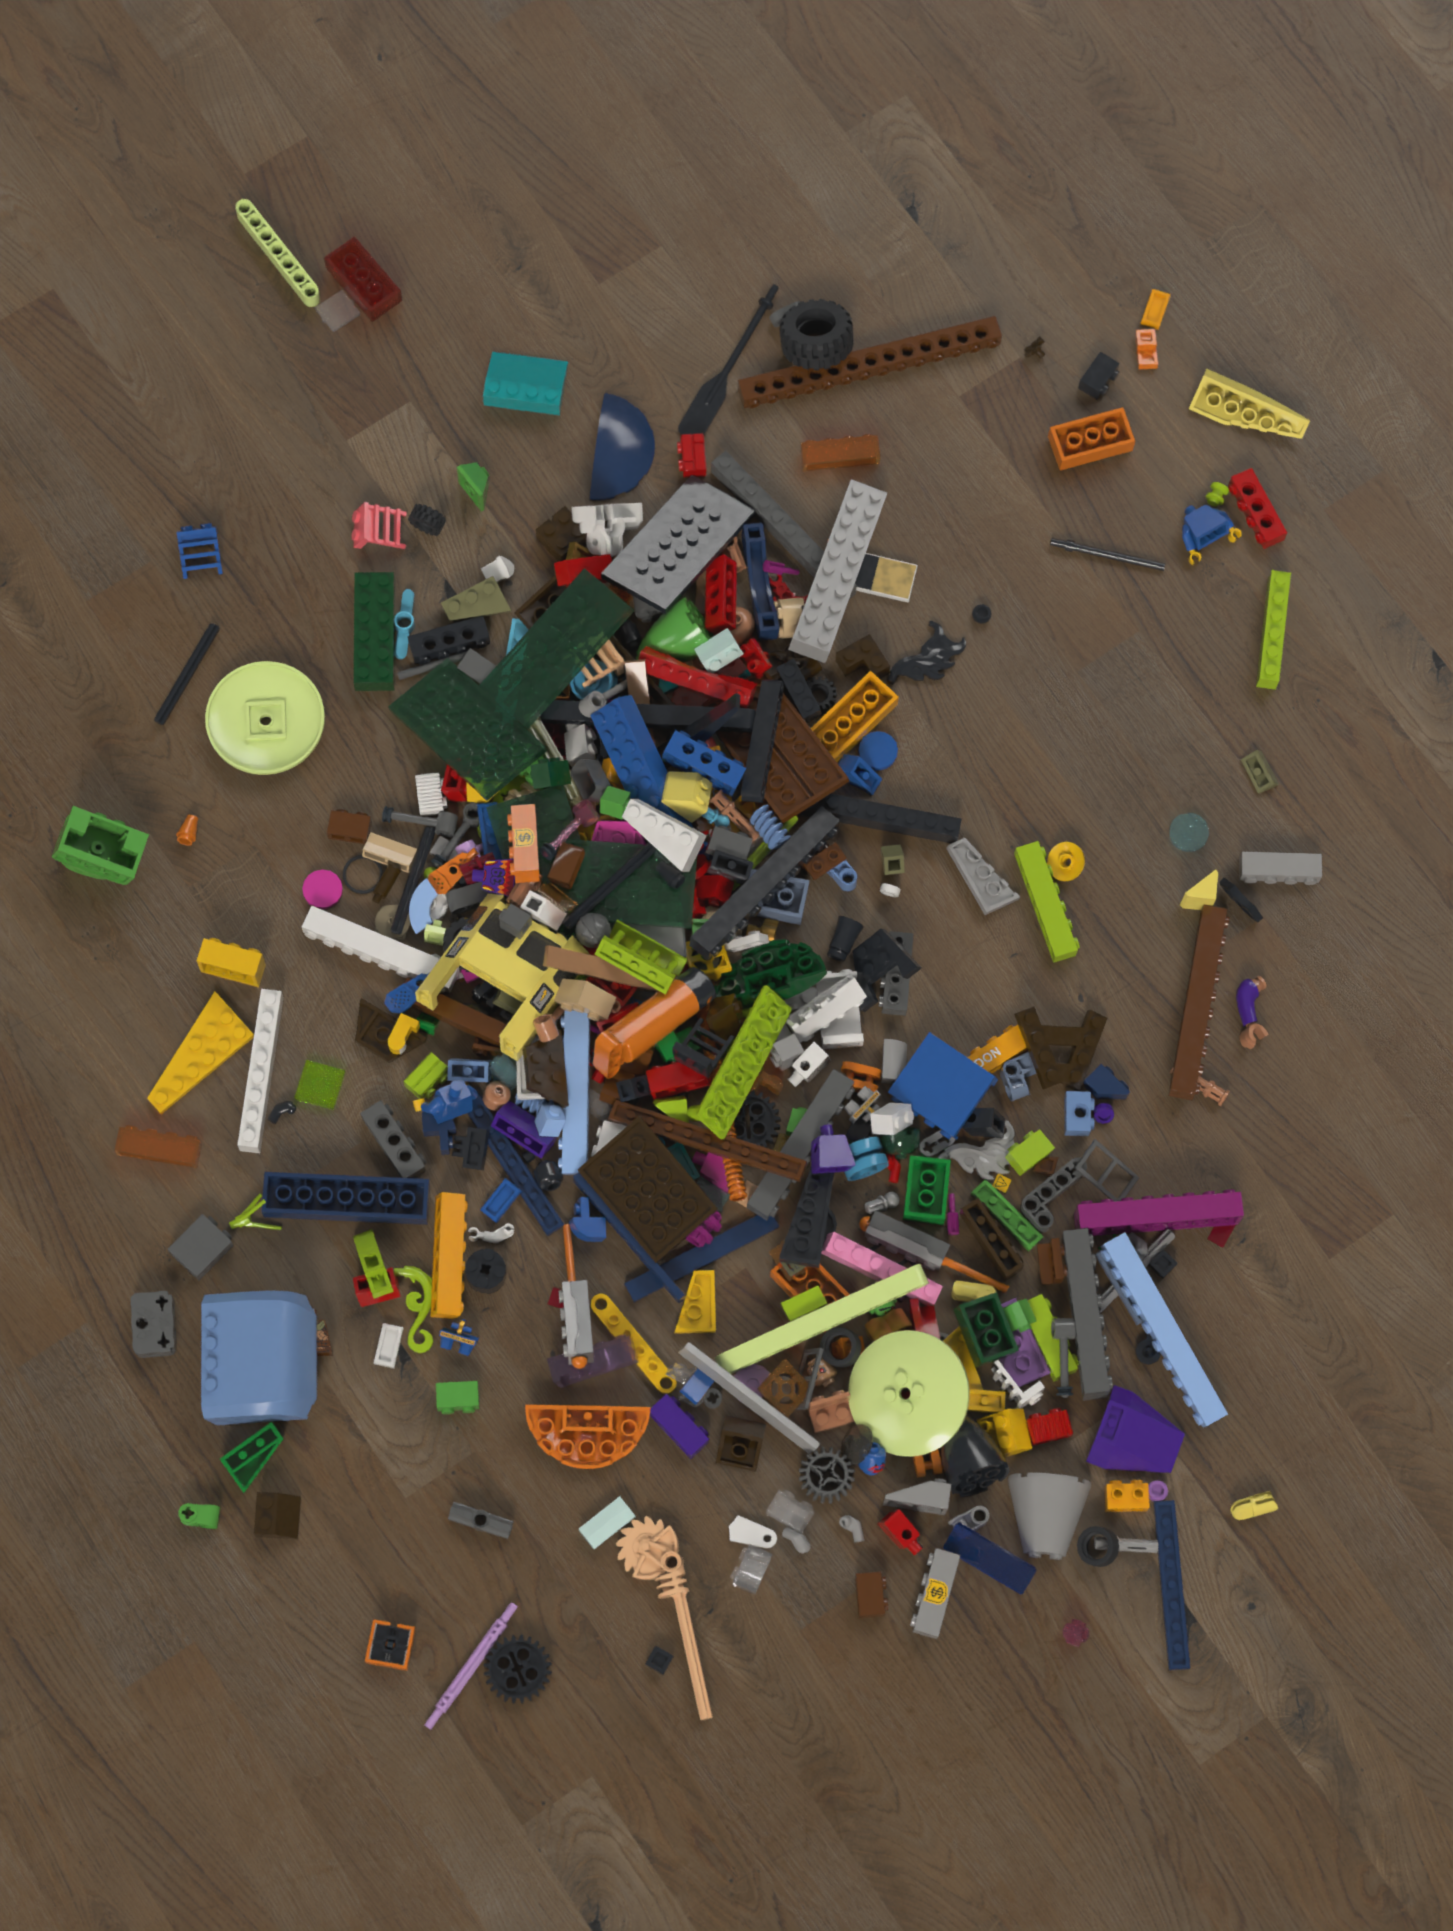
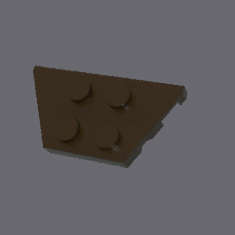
M363 998L360 999L355 1043L391 1063L427 1041V1037L419 1032L411 1031L406 1041L405 1051L401 1054H393L389 1050L388 1038L397 1019Z
M558 1030L559 1035L555 1039L547 1042L538 1040L523 1049L526 1089L540 1094L541 1097L559 1103L562 1108H566L569 1106L564 1052L561 1030Z

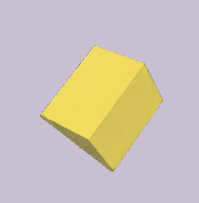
M1214 870L1184 894L1180 903L1182 908L1202 910L1204 904L1214 905L1218 882L1217 870Z

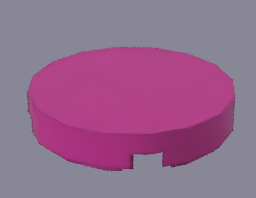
M323 869L309 874L302 888L307 903L322 910L335 906L343 892L339 877L335 873Z

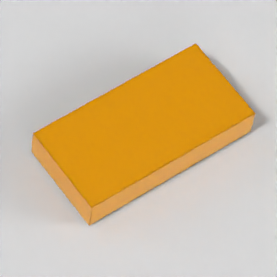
M1152 289L1141 320L1142 325L1159 330L1171 294Z

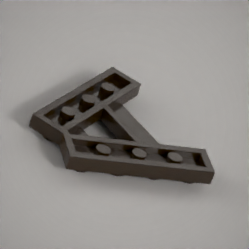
M1034 1006L1015 1013L1016 1021L1042 1089H1047L1061 1083L1075 1091H1080L1108 1018L1090 1009L1087 1010L1081 1027L1041 1025ZM1049 1045L1073 1046L1068 1063H1056Z

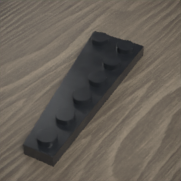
M812 1167L810 1168L779 1256V1262L819 1268L834 1172L812 1174Z

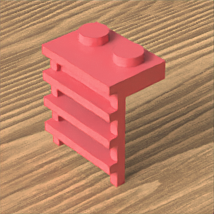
M364 502L352 515V522H354V530L352 531L353 548L361 549L369 542L405 549L406 544L400 543L401 516L405 517L406 512L398 508L395 510L390 509L388 506L384 508L379 507L378 504L369 505L368 502ZM379 512H383V540L378 539ZM390 514L394 515V542L389 541Z

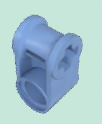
M847 860L827 872L843 891L855 889L857 873ZM845 877H850L853 879V881L847 883L843 879Z

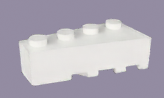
M630 799L622 815L632 827L680 871H690L707 835L639 799Z

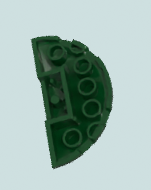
M786 939L772 940L769 943L751 947L742 952V958L734 964L730 963L732 971L722 973L719 985H715L714 988L716 990V997L735 994L737 1000L741 1001L743 1008H750L755 1003L763 986L767 985L782 1000H786L815 985L827 975V970L821 956L817 955L807 944L802 942L794 944Z

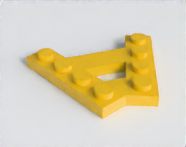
M958 1326L943 1342L956 1353L966 1371L970 1391L967 1411L997 1413L1005 1410V1392L983 1390L963 1334Z

